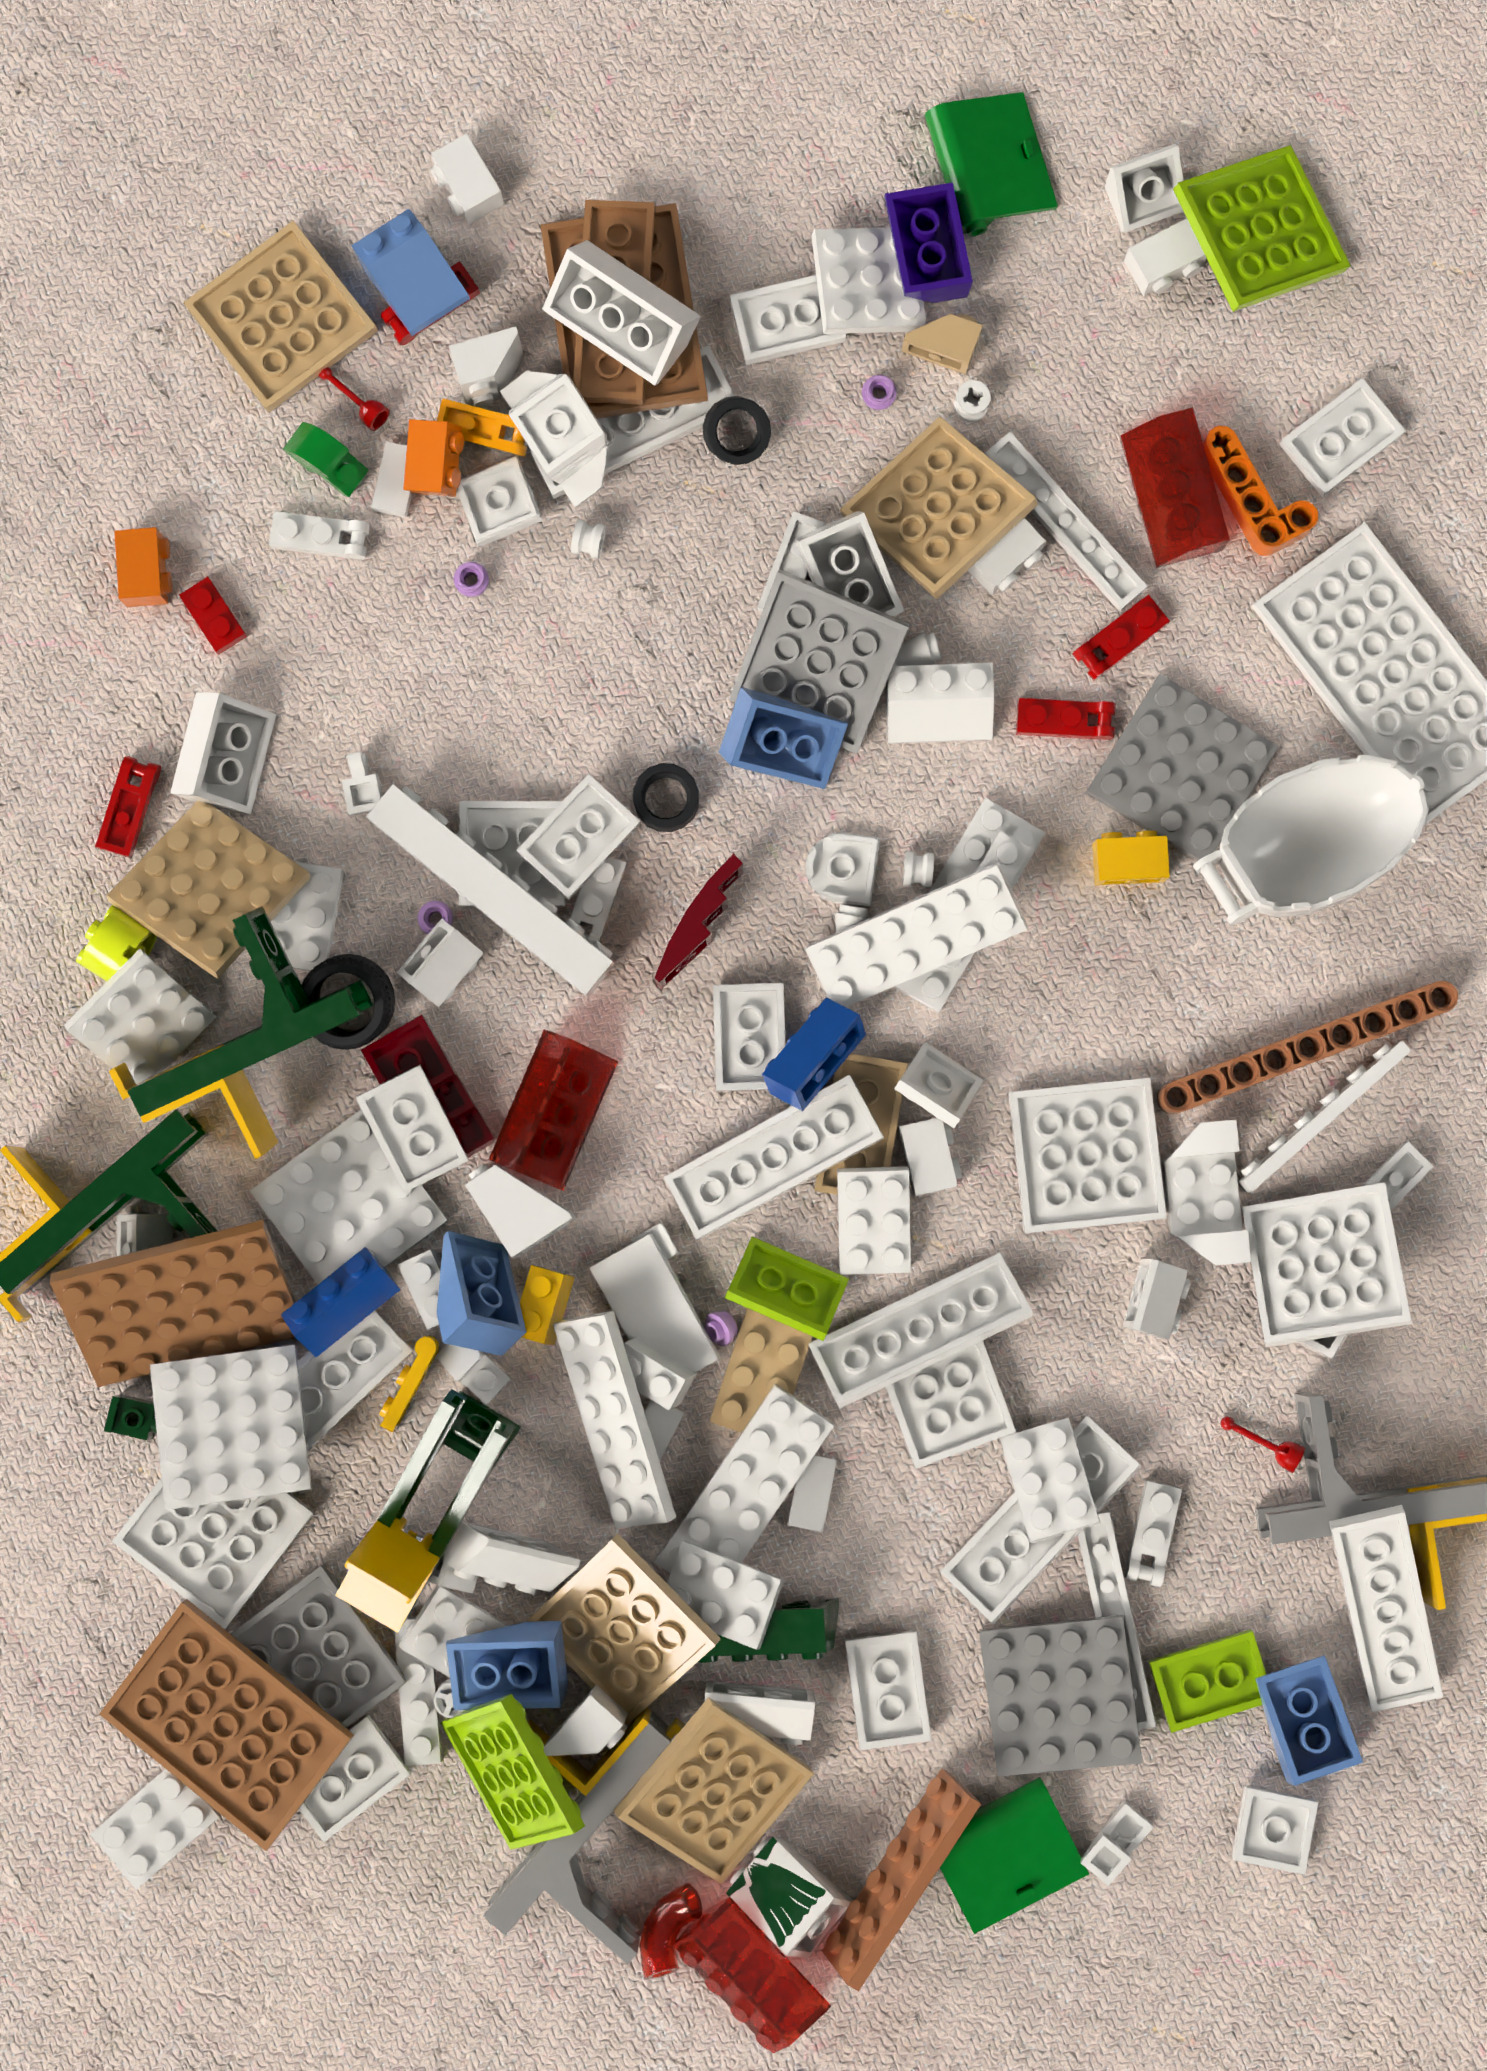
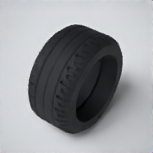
M341 954L328 958L315 966L304 978L302 987L310 1003L320 998V990L324 981L336 973L355 975L369 987L374 998V1013L366 1026L358 1030H346L336 1026L314 1036L319 1042L331 1048L349 1050L367 1045L387 1028L395 1010V993L388 975L374 961L360 955Z

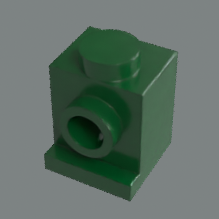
M122 1394L112 1396L104 1432L117 1433L142 1440L153 1439L154 1434H157L154 1402ZM132 1412L137 1413L139 1416V1423L136 1426L129 1422L130 1413Z

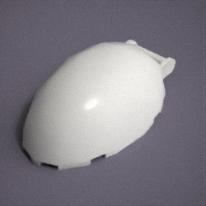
M1358 755L1356 759L1339 760V758L1323 759L1282 774L1262 787L1258 793L1240 806L1224 828L1220 849L1198 860L1193 865V868L1197 873L1201 872L1228 914L1227 921L1230 926L1236 925L1258 913L1274 917L1301 916L1344 903L1390 872L1419 839L1429 811L1423 790L1425 787L1423 779L1418 775H1411L1397 764L1398 761L1370 755ZM1215 865H1220L1231 890L1245 905L1241 908L1214 867Z

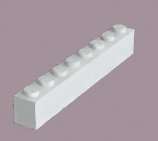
M392 784L367 814L366 818L588 998L615 966L613 961L609 959L613 953L597 940L592 945L584 939L582 935L585 933V930L570 918L566 922L555 915L558 909L543 896L537 901L527 893L530 886L520 877L513 874L509 878L501 872L500 869L503 864L490 853L486 852L482 856L472 847L476 843L461 830L456 834L445 826L448 820L438 811L432 808L427 812L418 805L421 798L411 789L404 786L400 790Z

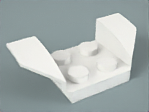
M525 371L500 391L511 407L509 410L510 418L547 475L562 486L575 508L603 488L609 442L606 440L607 434L569 375Z
M1236 1119L1200 1123L1176 1151L1162 1163L1169 1233L1184 1241L1214 1265L1251 1262L1248 1230H1243L1235 1162V1152L1240 1151Z

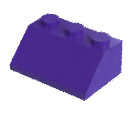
M953 182L885 193L884 198L904 296L932 303L967 298L973 280Z

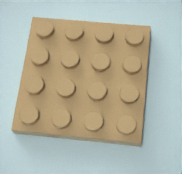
M291 221L183 302L190 314L268 413L318 377L323 369L330 368L378 332L373 321L294 221Z
M939 416L850 499L840 511L843 517L856 511L864 512L878 548L937 600L1032 511L1038 503L1034 495Z
M196 801L106 896L109 903L116 908L118 907L143 927L218 979L246 949V947H241L234 936L233 928L235 925L232 920L263 906L271 922L307 883L310 875L309 871L213 805Z
M619 1534L615 1535L526 1621H561L566 1663L591 1689L598 1685L628 1713L625 1720L627 1725L715 1647L721 1639Z
M708 1697L614 1809V1812L620 1820L722 1884L814 1773L807 1764Z

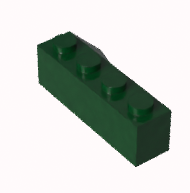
M839 1598L826 1599V1603L819 1607H810L808 1600L783 1604L782 1609L774 1608L760 1649L756 1650L718 1635L721 1638L719 1642L698 1662L718 1661V1656H731L734 1662L753 1660V1655H767V1660L769 1661L788 1659V1654H802V1659L804 1660L824 1658V1653L834 1648Z

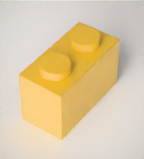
M1157 831L1136 832V837L1122 838L1121 832H1108L1101 834V839H1096L1092 844L1095 886L1163 883L1170 878L1167 836H1157Z
M530 1266L520 1299V1307L526 1328V1333L522 1338L541 1344L555 1345L557 1336L553 1324L563 1319L575 1279L574 1276L540 1266Z

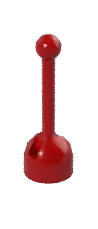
M329 367L319 373V377L322 380H329L360 407V420L371 431L379 429L386 422L390 410L384 404L377 400H367L364 402L333 376L332 370Z
M1225 1416L1221 1419L1220 1424L1224 1430H1234L1274 1451L1277 1464L1285 1470L1293 1473L1298 1467L1305 1452V1447L1291 1441L1276 1445L1237 1425L1232 1417Z

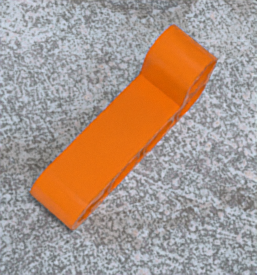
M1221 425L1209 431L1201 446L1200 453L1202 459L1255 553L1261 556H1269L1306 537L1318 521L1317 508L1308 501L1300 500L1278 511L1236 433L1231 428ZM1215 442L1216 445L1223 444L1225 446L1224 450L1221 447L1214 448L1213 443ZM1236 470L1240 472L1243 481L1235 482L1231 480L1228 476V471ZM1244 501H1255L1259 505L1260 511H1249L1245 507ZM1299 514L1303 516L1307 525L1304 527L1297 526L1292 520V515ZM1269 530L1273 532L1276 542L1270 543L1262 538L1261 531Z

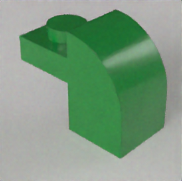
M306 422L301 423L283 448L287 454L307 471L319 474L346 497H350L369 471L368 468L348 452L349 449L319 427Z

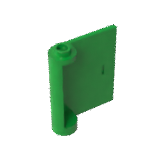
M1023 92L945 102L930 108L925 113V119L945 184L953 182L963 234H968L969 237L979 236L988 230L987 226L994 219L1055 210L1058 207Z
M1041 1777L980 1807L940 1866L974 1934L1089 1875L1087 1868L1080 1863L1081 1856Z

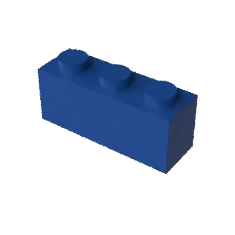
M826 997L818 1008L811 1011L808 1020L798 1032L790 1036L786 1046L777 1057L767 1064L762 1076L769 1093L803 1112L866 1036L860 1015Z
M364 1247L284 1311L281 1316L294 1337L315 1357H318L401 1289L387 1269Z

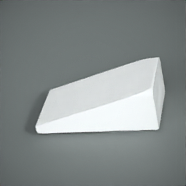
M814 1455L795 1483L787 1522L789 1526L823 1532L837 1462L836 1459Z

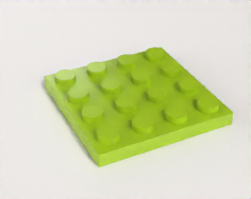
M1291 145L1178 182L1173 189L1233 312L1344 273L1351 266Z
M512 1694L473 1707L470 1710H465L453 1718H446L440 1722L510 1850L572 1835L585 1827L580 1817L581 1811L578 1804L567 1794L562 1785L563 1779L560 1772L555 1766L551 1765L544 1752V1744L541 1738L532 1731L526 1720L524 1707Z

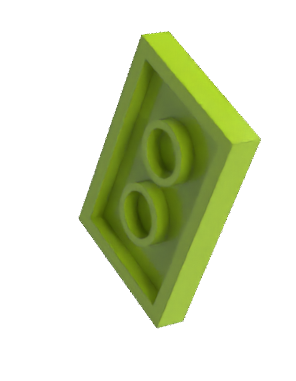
M752 1236L725 1298L824 1341L849 1278Z
M1251 1629L1148 1660L1171 1733L1262 1705L1255 1678L1266 1675V1671Z

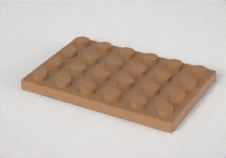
M673 203L655 206L651 283L694 311L677 205ZM584 218L540 225L550 289L566 250L583 242ZM555 319L563 374L569 375L573 381L576 332ZM695 328L685 350L659 384L655 386L645 379L643 405L586 402L595 417L599 419L708 401L697 328Z
M264 1220L50 1273V1285L98 1387L151 1374V1364L231 1354L295 1338L281 1314L296 1303Z
M188 1599L181 1602L99 1714L265 1851L273 1845L354 1737L352 1732Z

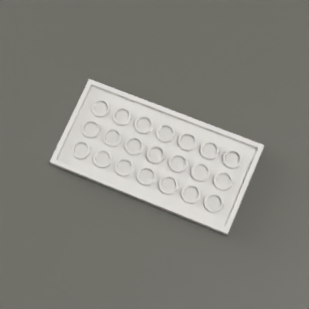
M1365 522L1251 606L1364 755L1398 761L1397 764L1411 775H1418L1423 779L1425 784L1423 790L1429 808L1424 825L1487 779V680Z

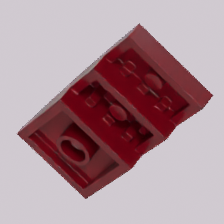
M734 853L706 882L684 913L668 942L654 977L656 984L661 990L712 942V935L707 927L728 908L727 898L723 893L743 875V863Z
M423 1015L416 1017L361 1049L379 1084L418 1065L422 1066L468 1158L496 1142Z

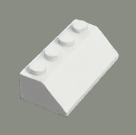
M588 240L566 250L542 308L543 311L655 386L659 384L685 350L701 317Z

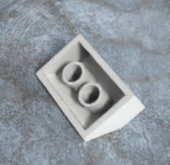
M993 663L893 666L885 686L888 744L983 741L993 739Z
M196 692L170 793L194 802L200 801L217 808L251 815L276 714L221 693Z
M462 1521L446 1550L443 1562L455 1569L453 1574L457 1577L474 1581L476 1576L485 1577L484 1581L488 1584L505 1588L507 1582L515 1584L514 1588L519 1591L535 1594L537 1589L547 1592L554 1590L579 1567L581 1560L544 1540Z
M706 1682L705 1701L709 1697L764 1736L781 1738V1743L788 1745H802L803 1740L811 1741L815 1711L813 1690Z

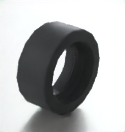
M740 396L725 397L714 403L706 413L702 426L703 438L709 451L720 460L734 465L748 464L759 458L768 447L771 437L770 420L765 410L755 401ZM740 409L748 412L753 417L757 433L755 440L748 448L742 451H731L721 445L717 437V426L725 413Z
M660 763L647 768L638 777L633 788V804L638 817L647 827L658 832H674L684 828L694 819L699 808V790L695 779L686 769L675 764ZM672 778L679 781L684 787L687 801L684 809L678 815L671 818H661L654 815L648 809L645 801L646 792L655 780Z

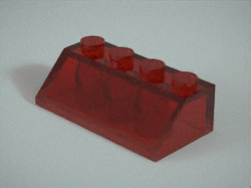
M1193 407L1158 416L1120 435L1119 438L1156 568L1223 551L1230 538Z
M544 1029L488 1160L564 1191L618 1061L568 1037Z
M730 1896L699 1913L673 1944L674 1948L680 1953L682 1961L699 1973L705 1980L707 1988L712 1993L719 1995L730 2007L732 2015L740 2022L745 2023L755 2034L757 2042L772 2053L789 2047L831 2007L829 2002Z

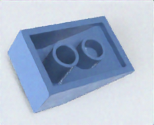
M410 209L402 212L351 245L365 273L411 336L470 299L449 264Z
M740 687L719 753L731 766L825 789L848 723L779 697Z
M447 1231L444 1234L437 1303V1318L443 1343L502 1356L526 1333L508 1252L503 1244Z
M561 1621L523 1622L447 1640L446 1649L454 1710H470L473 1707L512 1694L522 1704L524 1709L561 1708L568 1689Z
M1325 1655L1255 1678L1273 1745L1287 1783L1296 1786L1363 1763Z

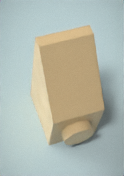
M948 314L906 333L901 352L966 375L983 325L978 324L977 320L969 315L959 314L956 316Z

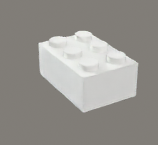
M856 511L794 539L812 583L890 616L904 612L864 512Z

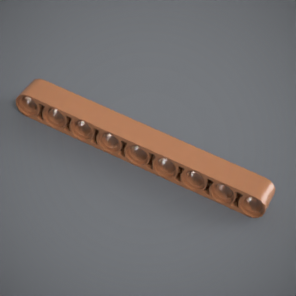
M1447 981L1434 982L1167 1083L1158 1091L1157 1103L1165 1113L1178 1114L1446 1013L1456 1006L1458 992L1455 986ZM1434 989L1441 991L1444 995L1445 1002L1442 1007H1437L1432 1002L1431 994ZM1401 1001L1408 1003L1412 1008V1016L1409 1020L1402 1018L1399 1014L1398 1007ZM1368 1014H1373L1378 1018L1380 1026L1377 1032H1372L1366 1027L1365 1019ZM1335 1026L1343 1028L1347 1034V1040L1343 1045L1338 1044L1333 1039L1332 1032ZM1302 1039H1308L1313 1043L1314 1053L1311 1057H1306L1300 1052L1299 1044ZM1269 1051H1275L1281 1057L1282 1063L1278 1070L1272 1069L1267 1064L1266 1057ZM1237 1063L1245 1065L1249 1071L1246 1082H1240L1234 1077L1233 1069ZM1203 1076H1210L1216 1082V1090L1212 1095L1204 1093L1200 1087V1081ZM1171 1088H1176L1183 1094V1103L1180 1107L1170 1105L1167 1100V1093Z

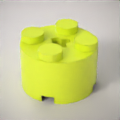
M112 905L102 922L95 920L88 928L85 938L89 942L78 954L76 963L103 980L108 981L139 949L149 956L156 943L157 936L118 907L116 908Z

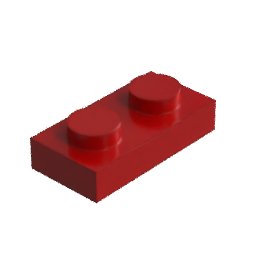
M208 576L179 594L218 655L248 637Z

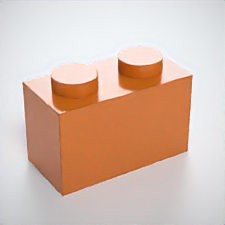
M409 419L403 490L423 495L456 497V490L461 481V473L458 468L459 455L464 446L461 426L445 421Z
M156 527L114 530L119 600L126 607L168 604L167 593H172L173 590L171 574L166 572L165 559H170L168 538H164Z

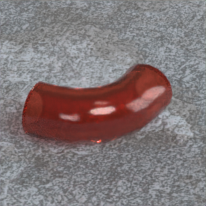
M689 1883L673 1889L660 1898L645 1919L639 1943L644 1980L663 1977L679 1970L675 1949L677 1937L684 1926L701 1918L703 1909L697 1890Z

